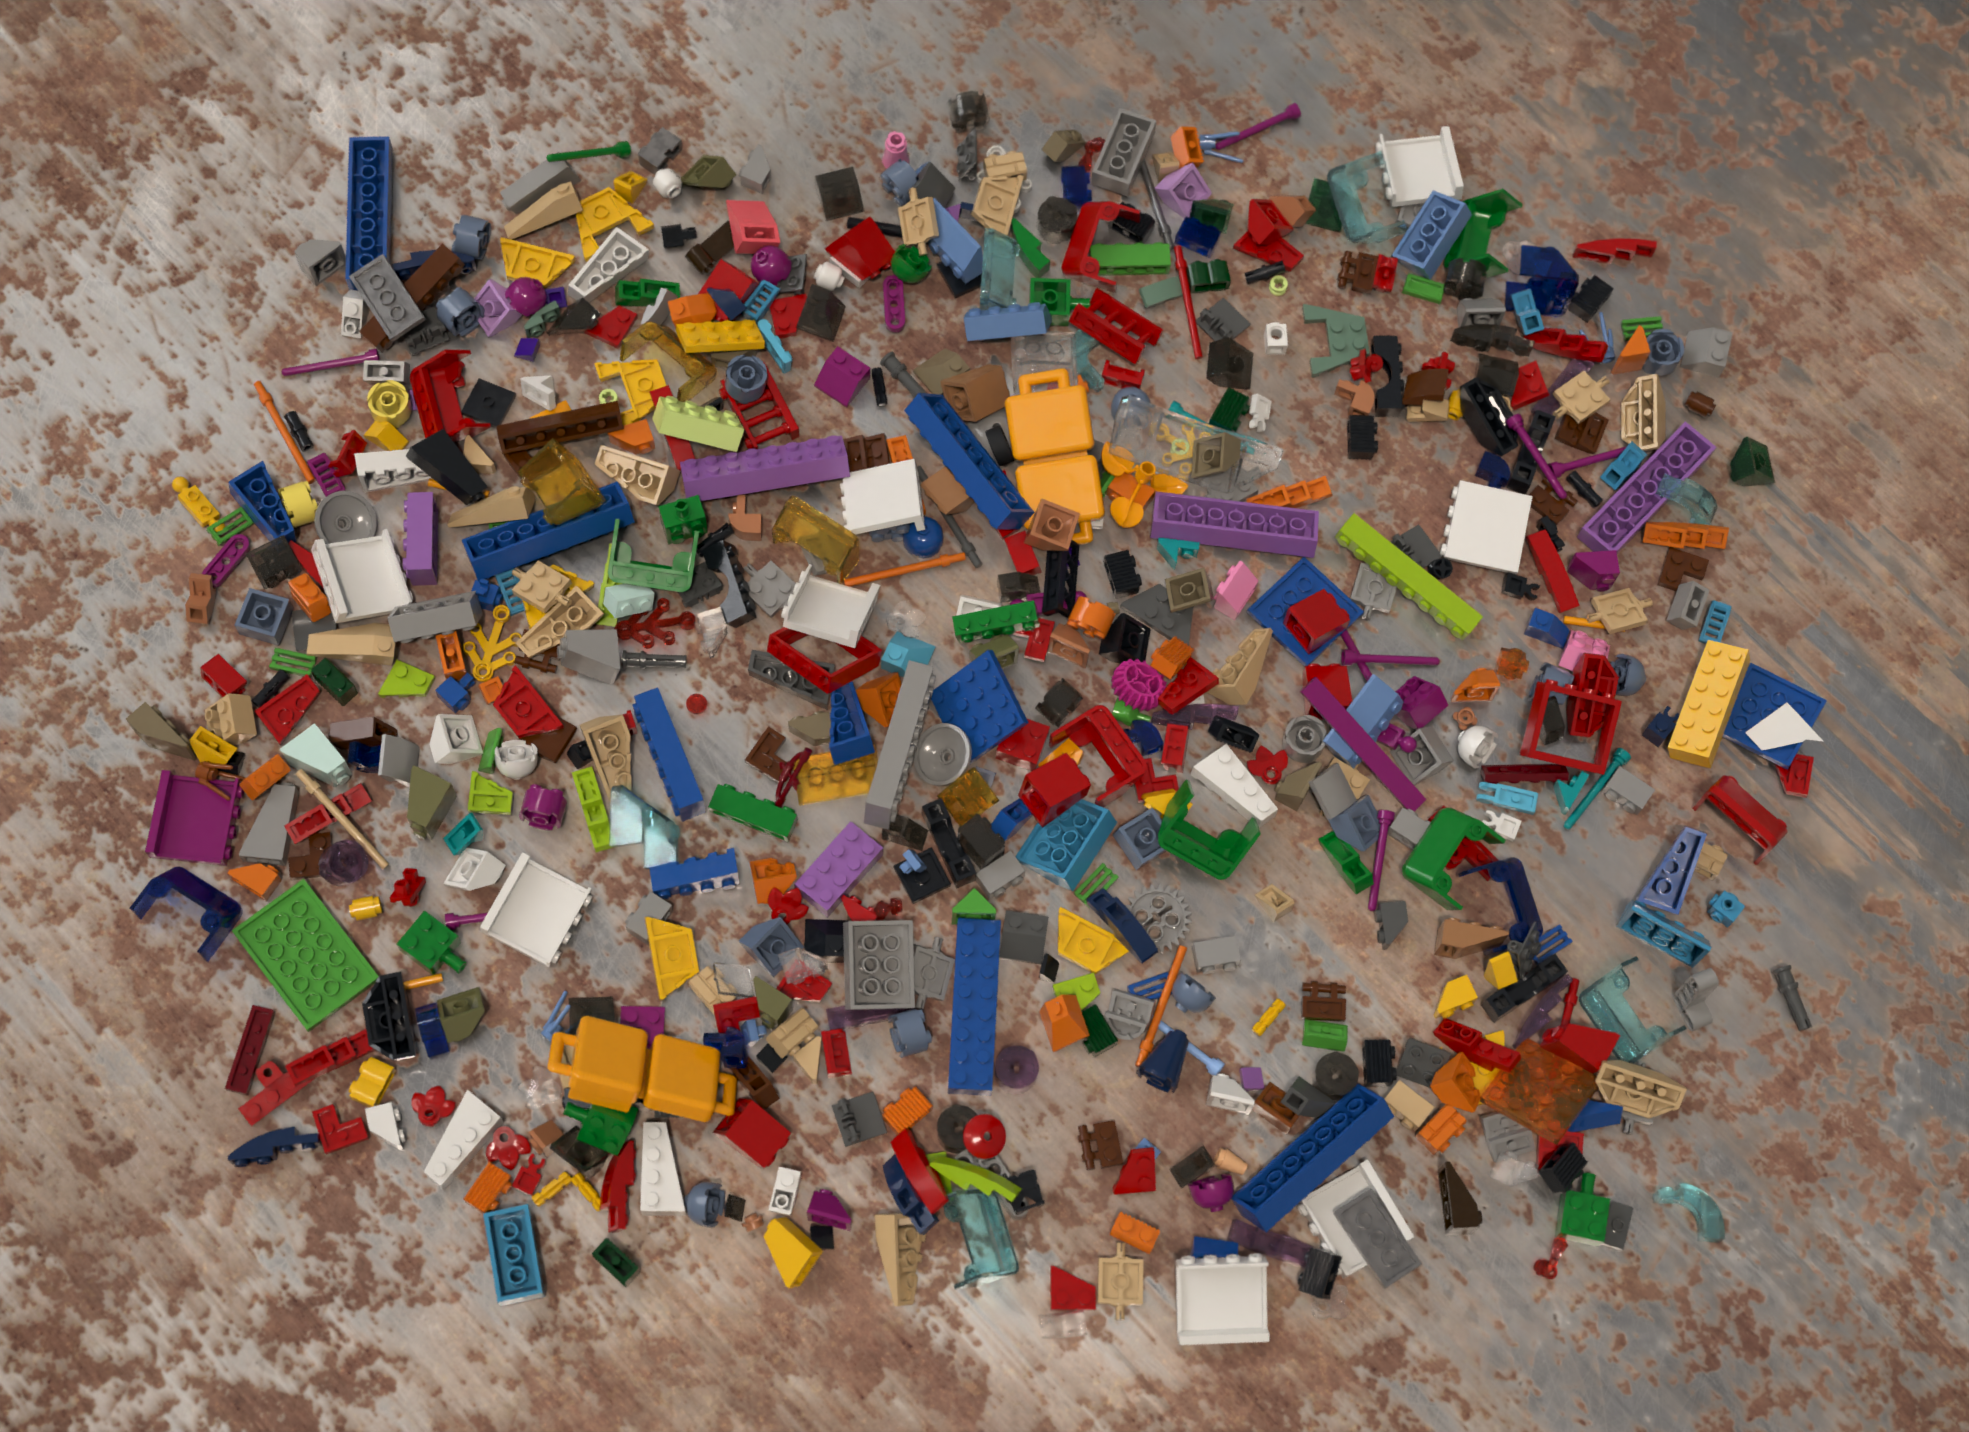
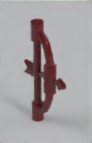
M806 747L803 752H798L786 765L785 762L779 763L780 769H783L779 776L776 789L775 806L782 808L786 801L785 797L792 786L797 791L798 785L801 783L796 777L812 754L810 748ZM798 759H800V761H799L798 765L796 766V768H795L793 774L791 775V772H792L793 768L795 767L796 761H797ZM789 777L790 779L781 794L783 784Z

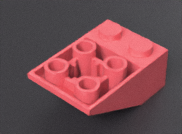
M726 200L736 254H754L764 246H779L778 227L764 201Z

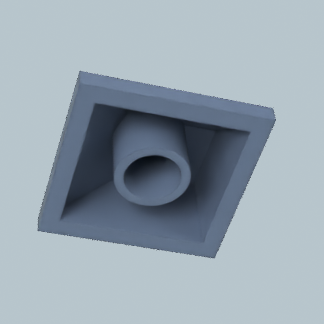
M1369 795L1358 799L1334 818L1328 819L1336 836L1360 851H1365L1378 840L1380 831L1379 820H1377L1378 813Z
M780 917L753 926L739 940L748 954L773 977L804 948Z

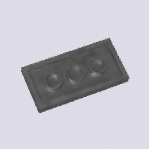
M383 254L349 276L392 342L426 320Z
M1371 1189L1334 1212V1216L1384 1289L1422 1264Z

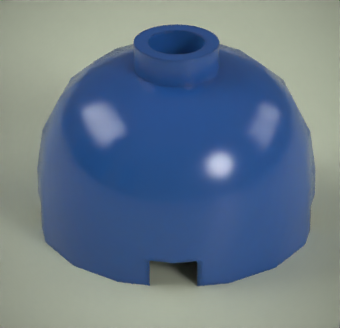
M924 516L925 530L917 531L913 522L910 523L909 532L903 534V544L908 553L923 559L937 554L944 540L940 524L927 516Z

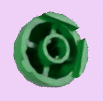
M907 244L899 245L891 258L893 273L905 283L915 284L922 281L932 268V265L929 266L928 264L930 261L928 256H919V250L914 246L910 249L905 247Z

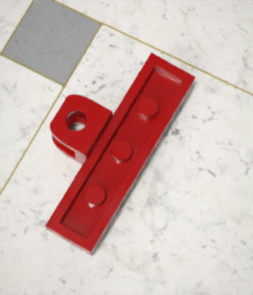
M1437 812L1434 813V814L1428 819V821L1432 822V820H1433V818L1435 817V815L1437 814ZM1467 837L1463 838L1450 858L1451 862H1448L1445 866L1447 870H1453L1466 859L1487 881L1504 867L1480 841H1471Z
M268 1061L256 1070L257 1078L265 1089L238 1108V1110L247 1122L253 1126L314 1079L295 1086L288 1072L283 1074L274 1062ZM266 1068H270L272 1070V1075L270 1077H266L264 1075V1070Z

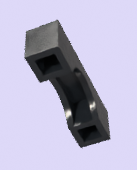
M1373 336L1371 342V355L1377 354L1383 359L1382 368L1387 373L1389 383L1385 387L1378 389L1375 394V417H1399L1401 411L1405 409V404H1402L1403 398L1401 395V391L1404 390V380L1400 379L1403 363L1399 361L1402 347L1401 343H1398V336Z
M1536 410L1527 433L1539 452L1542 453L1556 416ZM1524 442L1507 488L1526 495L1534 478L1537 462Z
M721 540L702 550L707 568L716 573H724L728 579V594L720 605L726 624L737 628L757 618L755 614L756 606L750 599L748 593L750 589L747 582L744 581L742 575L744 571L737 560L735 546Z
M942 798L922 806L924 821L956 889L976 881L977 873L968 854L965 853L958 841L950 815Z
M1554 954L1526 974L1523 979H1519L1518 982L1502 988L1488 997L1481 1006L1493 1023H1495L1562 979L1568 970L1558 956Z

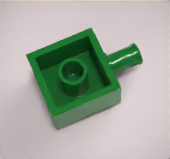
M1030 279L1029 304L1039 302L1040 304L1047 305L1052 317L1050 326H1069L1071 310H1074L1075 306L1079 303L1088 308L1090 306V298H1072L1070 296L1071 279Z
M699 495L678 499L675 502L658 506L661 524L668 545L672 543L680 544L684 540L692 538L694 531H699L698 538L708 533L706 516Z
M425 910L396 944L403 954L431 975H435L444 963L458 974L467 965L466 961H463L453 953L461 944L459 936Z
M568 1101L563 1115L581 1122L577 1140L618 1156L633 1126L638 1108L631 1106L628 1112H622L591 1104L589 1108L584 1109Z
M1582 1174L1580 1192L1569 1190L1561 1194L1555 1238L1597 1247L1605 1242L1610 1199L1593 1194L1595 1174Z

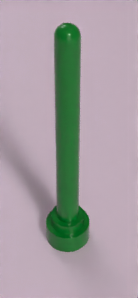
M621 141L617 142L613 147L548 154L546 159L548 162L614 154L623 158L630 156L631 146L629 142Z

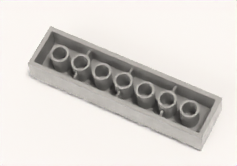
M910 660L908 662L866 800L864 824L889 830L891 822L895 823L898 813L897 807L898 804L900 805L903 796V787L906 786L908 780L909 768L911 769L913 763V753L917 749L919 733L922 732L924 725V716L928 712L929 699L933 695L936 675H932L933 666Z

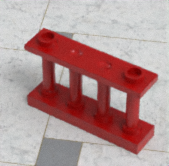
M1099 288L1095 289L1090 300V306L1086 308L1079 303L1075 306L1069 320L1071 324L1134 364L1140 360L1146 347L1144 344L1148 342L1156 346L1163 332L1162 328ZM1098 310L1105 314L1106 317L1103 319L1094 312ZM1113 321H1116L1123 327L1119 329L1111 323ZM1131 331L1140 338L1136 340L1128 335V333Z
M768 368L766 390L760 398L747 404H736L735 400L726 391L725 380H720V396L723 401L727 400L732 412L738 416L744 428L743 434L746 437L744 442L747 449H758V444L784 433L786 435L789 434L792 440L799 437V428ZM766 400L773 402L772 410L746 421L740 412ZM774 417L781 418L783 423H781L780 427L753 437L749 429L750 427Z

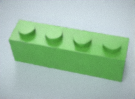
M1162 242L1154 244L1116 243L1114 245L1097 243L1091 245L1089 249V257L1095 258L1099 262L1100 271L1098 276L1169 274L1170 246Z

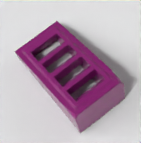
M322 453L308 460L307 464L325 497L334 492L346 491L340 478H336L333 475L334 467H328L330 463L326 453ZM328 469L330 470V471H328V472H326V473H324V474H322V475H320V476L318 475V474H320V473H322V472H324V471H326V470H328ZM331 477H334V479H332V480H330V481H328V482H326V483H323V481H325V480H327V479H329V478H331ZM336 483L338 484L337 487L327 491L326 488Z

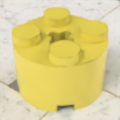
M386 380L387 382L381 384L379 382L370 389L367 396L371 415L376 422L387 421L397 429L411 415L412 405L405 387L397 381Z
M308 481L298 482L278 489L279 497L284 500L282 501L283 507L293 528L314 522L318 506L316 500L311 498V489Z

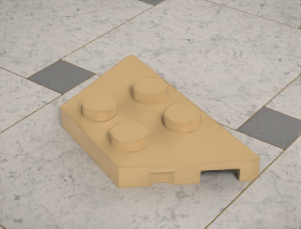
M1022 175L1013 178H1007V176H999L998 178L983 177L980 181L971 215L1001 244L1006 242L1024 178Z

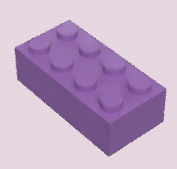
M433 492L408 493L407 500H404V512L407 513V519H404L403 526L404 532H407V539H403V549L406 551V558H403V570H406V578L410 579L412 586L437 585L439 509Z
M850 821L796 881L794 887H798L801 896L828 918L842 902L841 897L843 894L847 896L883 856V847Z

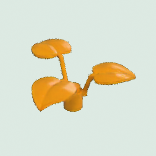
M1108 441L1105 442L1101 453V460L1105 470L1116 477L1123 475L1124 472L1127 474L1135 472V479L1138 482L1130 500L1125 497H1117L1110 505L1111 515L1119 526L1132 528L1142 520L1144 514L1143 507L1133 502L1142 484L1150 481V487L1155 489V493L1157 491L1183 494L1188 488V484L1173 476L1156 474L1155 465L1149 461H1144L1140 466L1136 465L1133 468L1134 457L1128 450L1113 445Z

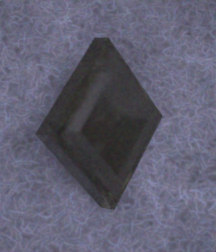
M728 1195L724 1207L725 1217L742 1222L746 1200Z

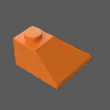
M1062 994L1045 1002L1039 1011L1053 1052L1090 1036L1076 995Z

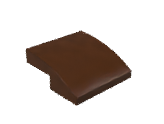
M1427 369L1409 374L1402 404L1423 406V400L1443 401L1448 379V369Z
M1595 412L1578 424L1573 417L1565 413L1554 439L1575 449L1595 454L1609 419Z
M885 433L869 437L858 435L843 439L848 456L849 472L890 464Z
M558 716L557 718L564 728L518 739L526 741V745L531 746V743L537 747V753L540 758L555 764L577 730L576 726Z

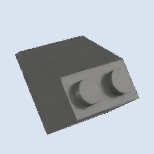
M1006 910L999 959L1042 965L1049 916Z

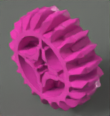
M1137 658L1134 661L1132 659L1123 661L1115 669L1111 679V688L1114 689V695L1119 696V701L1125 702V706L1130 705L1132 710L1138 708L1140 712L1144 709L1148 712L1158 707V697L1165 690L1167 682L1163 681L1164 675H1160L1158 671L1146 663V660L1140 662Z

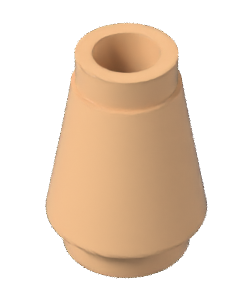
M1220 1148L1213 1161V1164L1217 1165L1218 1169L1240 1175L1244 1174L1248 1163L1244 1162L1227 1148Z

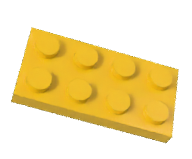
M725 320L723 322L706 321L703 323L686 322L684 324H676V333L685 353L764 349L765 341L755 320Z

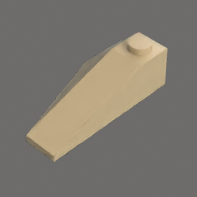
M570 181L551 189L505 225L504 228L508 239H515L583 211L574 185Z
M603 445L600 446L595 461L597 467L615 479L636 498L657 506L674 491L680 474V470Z
M513 486L452 513L447 525L450 528L528 519L536 497L527 487L519 488Z
M576 585L566 595L567 598L572 600V604L569 605L570 607L567 608L558 602L515 644L531 658L560 644V639L564 637L566 630H588L604 613Z
M371 623L309 634L307 656L392 666L395 642L389 624Z
M1271 628L1254 629L1239 644V650L1233 656L1229 655L1225 659L1226 664L1220 670L1216 668L1212 672L1219 678V684L1207 691V693L1229 705H1246L1256 689L1273 630Z
M623 715L598 717L580 724L579 726L611 807L632 800L630 733Z
M902 1213L875 1215L876 1240L894 1306L914 1304L918 1282L916 1269L918 1262H921L922 1255L919 1252L921 1242H925L926 1234L920 1235L909 1217L903 1216Z

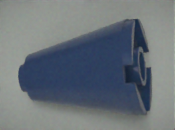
M1177 1029L1169 1031L1138 1067L1137 1075L1140 1078L1145 1076L1147 1078L1146 1083L1156 1089L1167 1093L1172 1089V1093H1175L1189 1040L1186 1038L1187 1035Z

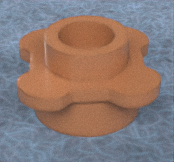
M1464 707V709L1453 714V719L1458 722L1460 730H1466L1467 727L1477 724L1478 720L1469 707Z
M756 1213L745 1217V1222L741 1225L746 1228L747 1232L755 1230L763 1225L761 1220L763 1216H757Z

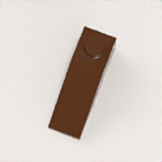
M740 1045L722 1057V1060L750 1098L762 1109L765 1110L780 1099L772 1083Z

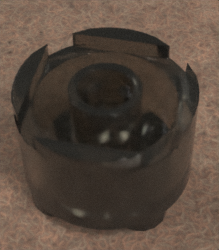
M968 91L957 94V99L953 101L952 98L948 100L947 106L951 125L956 133H964L967 129L977 128V130L986 128L990 115L985 94L982 93L981 96L978 94V91Z
M1051 196L1039 207L1037 217V229L1041 238L1052 244H1060L1062 241L1070 240L1077 221L1076 206L1064 198Z
M1463 258L1450 261L1444 283V293L1458 298V301L1466 298L1477 299L1482 297L1487 277L1486 266L1473 259H1470L1469 262H1464Z
M1062 678L1061 681H1058L1044 696V701L1042 703L1039 702L1035 709L1053 726L1056 725L1059 728L1067 719L1068 711L1073 713L1079 707L1083 697L1081 693Z
M1337 1051L1323 1056L1312 1072L1313 1086L1332 1100H1340L1355 1088L1359 1078V1069L1355 1062L1349 1056ZM1337 1074L1339 1077L1334 1080L1332 1075Z
M953 1105L940 1115L937 1122V1138L940 1145L946 1151L959 1154L966 1150L962 1131H964L967 1122L974 1116H977L976 1112L971 1108ZM955 1127H963L962 1131L955 1133Z

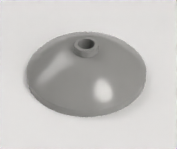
M1005 407L976 422L969 421L967 427L996 463L997 461L985 431L1000 425L1011 448Z
M338 491L325 497L318 505L314 518L316 532L320 539H324L325 544L374 537L377 525L376 515L370 503L361 495L351 491ZM339 520L343 521V528L339 526Z
M940 723L928 728L920 736L917 749L914 751V765L917 773L925 782L934 786H947L955 783L965 774L969 767L972 756L970 740L961 728L953 724Z

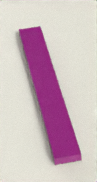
M1314 677L1300 691L1305 699L1406 810L1411 809L1415 812L1427 800L1317 677Z

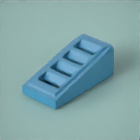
M762 280L745 302L746 309L741 312L742 316L749 320H755L757 324L765 316L780 289L770 282ZM765 288L772 293L769 295L762 290ZM759 295L766 298L767 300L763 301L759 298ZM756 302L761 305V308L754 305V303Z
M514 568L495 575L511 616L525 611L523 603L514 607L511 606V604L522 599L517 596L509 599V596L514 595L512 589L505 590V588L516 585L520 581L519 578L512 575Z
M1715 600L1711 601L1698 642L1707 644L1708 640L1721 642L1732 606ZM1711 617L1719 619L1721 622L1712 620ZM1708 625L1719 628V630L1712 629ZM1706 632H1707V633L1712 634V635H1715V636H1717V637H1716V638H1713V637L1707 636V635H1705V634H1706Z

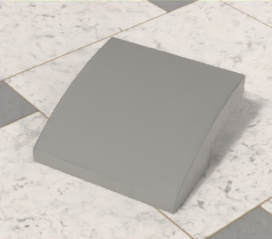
M383 734L378 775L389 782L398 781L406 787H410L411 768L413 765H418L419 746L407 740Z
M1335 763L1308 782L1327 820L1339 815L1357 801L1339 763Z
M1521 1104L1480 1116L1485 1139L1494 1162L1535 1150L1532 1131L1528 1127L1524 1106Z

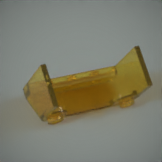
M646 322L622 340L620 360L622 362L647 342L653 341L685 368V373L691 379L678 388V401L686 402L691 400L716 378V367L699 352L685 353L678 335L668 326Z
M794 495L789 497L772 528L773 543L789 542L790 540L823 560L824 570L832 576L836 575L837 583L842 584L859 562V539L850 530Z

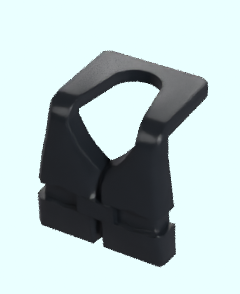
M1032 1169L1020 1173L1019 1177L1014 1175L1006 1178L1022 1188L1018 1197L1013 1202L1009 1201L1016 1215L1022 1214L1024 1211L1034 1207L1044 1206L1045 1201L1041 1197L1035 1170ZM1024 1197H1028L1036 1202L1021 1208Z

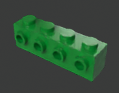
M1034 600L952 616L955 636L959 643H969L977 639H990L997 635H1010L1016 631H1030L1040 627L1038 610Z
M724 784V786L717 785L708 806L710 813L789 842L798 821L795 810L783 806V809L777 807L773 801L768 799L761 801L756 799L754 794L744 791V793L735 791L736 788L729 784Z

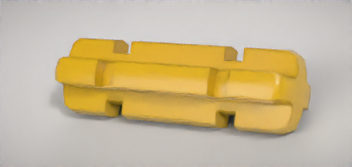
M1276 999L1271 1005L1272 1007H1269L1259 1019V1022L1253 1026L1252 1031L1256 1035L1261 1036L1285 1008L1286 1004L1282 1000Z
M563 1172L558 1176L557 1180L554 1179L542 1188V1192L534 1194L532 1200L536 1206H542L546 1203V1199L549 1200L559 1193L564 1185L568 1186L571 1183L570 1175L567 1172Z
M581 1173L575 1174L571 1178V1182L576 1188L579 1187L578 1190L589 1203L592 1202V1206L596 1211H601L599 1194L588 1181L585 1182V1178Z

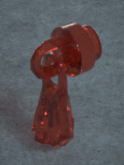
M1095 137L1085 144L1086 152L1078 165L1083 172L1091 170L1093 152L1101 153L1106 141L1102 137Z
M891 898L890 905H888L887 902L881 900L876 904L874 912L880 919H885L889 911H891V915H898L903 909L902 901L897 900V898Z
M1560 1237L1553 1240L1549 1261L1538 1259L1535 1262L1534 1271L1538 1276L1547 1279H1554L1557 1276L1556 1265L1561 1255L1569 1246L1565 1238Z

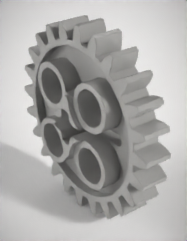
M1151 884L1148 891L1143 886L1142 894L1135 891L1136 898L1129 897L1128 900L1131 905L1125 906L1135 918L1137 914L1142 912L1148 915L1146 921L1139 922L1142 927L1152 923L1145 930L1148 935L1153 929L1161 931L1159 938L1154 939L1150 937L1156 947L1160 949L1161 954L1164 953V947H1167L1169 951H1172V944L1179 947L1178 939L1186 940L1183 932L1189 933L1190 929L1186 925L1192 924L1191 920L1186 919L1192 915L1190 911H1185L1189 907V903L1182 904L1185 897L1177 898L1178 890L1170 893V886L1166 890H1162V884H1159L1158 889H1154L1153 884ZM1157 899H1161L1165 903L1160 909L1153 906V902ZM1168 907H1172V910L1162 915ZM1154 915L1157 917L1162 915L1160 923L1158 921L1153 922ZM1169 916H1176L1178 922L1175 925H1169L1166 919Z

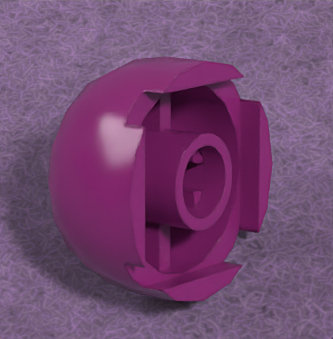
M770 245L764 246L754 253L750 266L753 276L759 283L765 280L777 286L779 285L777 282L788 277L792 263L788 255L781 248Z
M530 277L517 278L505 291L506 299L509 296L511 300L510 305L524 316L534 315L546 304L547 294L542 283L537 279Z
M1221 1174L1222 1179L1210 1176L1193 1181L1192 1184L1188 1185L1193 1201L1202 1208H1210L1211 1212L1223 1210V1205L1229 1203L1234 1194L1232 1175Z

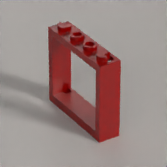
M783 627L769 635L767 652L827 694L877 668L882 654V649L862 635L856 648L836 643L858 659L830 674L790 646V644L809 634Z
M1546 679V683L1537 681L1520 755L1604 775L1622 701L1616 700L1613 694L1603 692L1602 696L1596 695V690L1584 688L1583 692L1578 691V686L1565 683L1564 687L1558 686V681ZM1550 691L1608 704L1594 764L1536 750Z

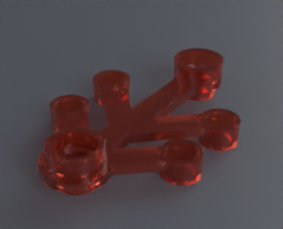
M661 598L657 601V608L644 622L637 623L649 611L633 614L628 620L618 622L614 629H617V637L619 639L629 640L632 638L641 643L644 648L650 649L655 644L653 636L662 640L665 645L675 643V634L672 631L664 632L659 628L680 625L683 630H691L695 627L696 620L694 614L689 611L682 612L679 617L658 620L664 612L670 609L669 600ZM640 631H646V632H648V633H650V634H646V635L643 636V635L640 634L639 632H640Z

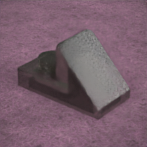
M1202 1146L1169 1170L1180 1188H1184L1200 1176L1209 1173L1215 1166V1163L1205 1147Z

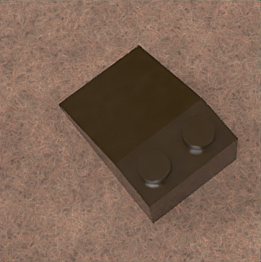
M1450 1161L1444 1162L1437 1171L1445 1236L1473 1234L1482 1224V1213L1480 1210L1478 1211L1477 1203Z

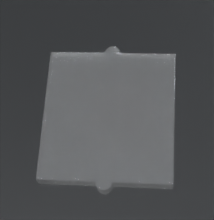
M714 962L715 977L713 979L716 981L718 994L746 998L754 997L753 980L751 979L749 966Z

